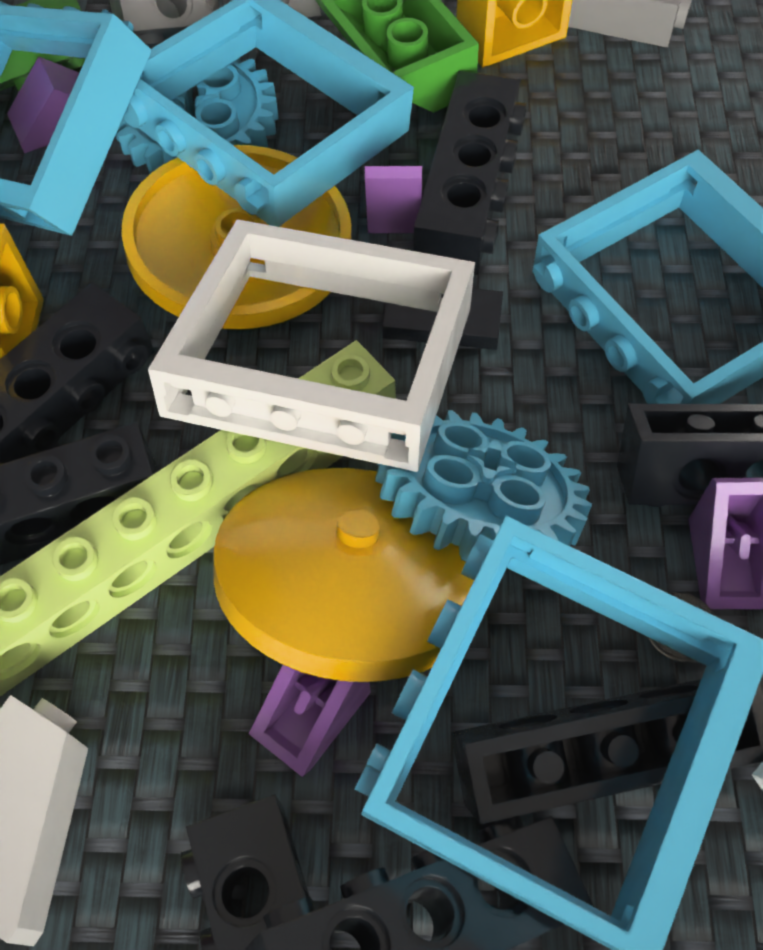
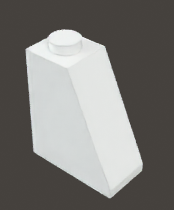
M12 695L9 696L0 708V938L6 943L34 946L44 932L88 748L69 734L77 721L43 698H41L34 709H31Z

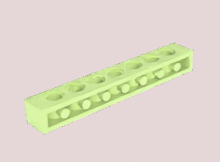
M357 340L298 378L396 399L395 379ZM220 430L1 575L0 696L215 546L220 525L226 515L247 494L272 480L289 474L327 468L343 456Z

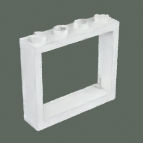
M237 219L148 368L159 416L418 472L470 312L475 262ZM250 258L264 260L265 265L250 262ZM249 277L438 312L407 401L205 360ZM191 390L192 396L186 395V392ZM392 433L406 436V441L392 438Z

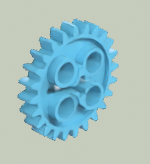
M240 58L198 83L196 86L199 96L195 98V105L193 101V87L171 100L232 145H253L268 148L266 135L276 134L275 120L279 119L274 83L268 82L265 69L256 71L255 60L252 58L242 63ZM124 118L122 119L115 136L117 141H119L122 153L124 155H131L135 167L146 164L149 174H151L163 164L177 158V156L167 154L158 142L142 130L131 127Z
M448 410L445 420L436 415L418 472L377 464L378 470L375 481L383 484L379 496L382 500L394 502L391 515L394 518L412 517L413 522L409 531L412 535L423 534L429 531L436 535L433 548L437 550L445 548L450 543L459 546V554L463 561H467L480 534L492 540L495 539L505 516L568 546L576 545L592 507V503L586 500L590 491L589 487L577 483L581 475L580 470L563 467L567 458L565 454H548L545 451L548 441L545 439L531 442L525 439L526 429L521 427L513 432L505 430L503 420L499 418L494 420L492 425L485 424L481 417L473 412L469 421L462 420L453 410ZM392 433V438L406 441V436Z

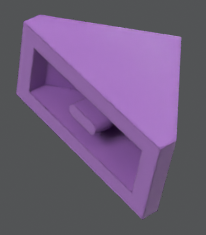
M39 56L7 113L24 153L49 144L79 75V72Z
M365 166L368 233H414V224L422 200V166Z
M712 478L688 519L701 604L704 609H763V478Z
M282 665L249 735L303 777L313 768L371 693L370 682H351L321 678Z

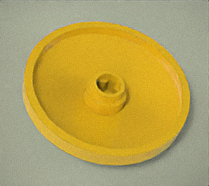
M233 145L273 175L297 159L293 155L271 148L253 145ZM177 157L149 174L133 192L123 214L122 240L130 272L138 286L153 302L179 317L236 220L269 224L258 216L247 213L235 199L216 185L206 183L196 170ZM333 186L280 226L351 240L350 213L342 194L336 186ZM250 258V262L265 265L264 260ZM249 277L222 329H254L285 322L312 309L331 292Z
M323 468L301 471L277 478L256 488L235 504L226 515L215 540L214 587L220 607L235 630L257 650L285 666L317 677L339 681L377 682L410 676L413 669L423 672L432 668L441 650L427 642L434 625L448 599L461 606L463 605L474 580L461 574L466 561L461 560L459 546L450 543L445 548L437 550L433 548L436 535L430 531L412 535L409 531L413 518H394L391 515L394 502L380 498L379 495L383 484L375 481L377 471L355 468Z

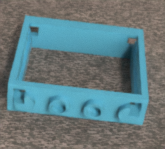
M233 0L151 48L150 56L123 116L124 120L131 127L139 128L158 142L167 154L177 156L198 172L206 183L219 187L235 199L247 213L258 216L269 225L280 227L409 131L414 87L280 0ZM254 48H258L357 115L274 175L171 101Z
M0 1V77L12 50L86 58L31 185L0 178V218L70 236L73 235L152 51L133 33L134 26L130 21L120 20L107 9H103L100 13L80 11L70 6H64L63 9H51L29 3L26 7L8 5Z
M698 149L544 231L538 236L532 271L537 283L545 292H551L568 310L571 320L578 329L584 332L587 331L605 351L610 364L619 372H624L642 391L647 404H721L763 378V342L693 383L579 263L680 208L763 288V208Z
M505 516L495 539L492 540L480 534L469 554L461 574L474 580L463 605L461 606L448 599L434 625L427 642L441 650L429 675L426 676L413 669L397 700L392 714L406 722L392 751L377 743L355 787V790L369 797L361 815L612 950H663L763 674V639ZM506 568L706 665L611 916L396 802Z

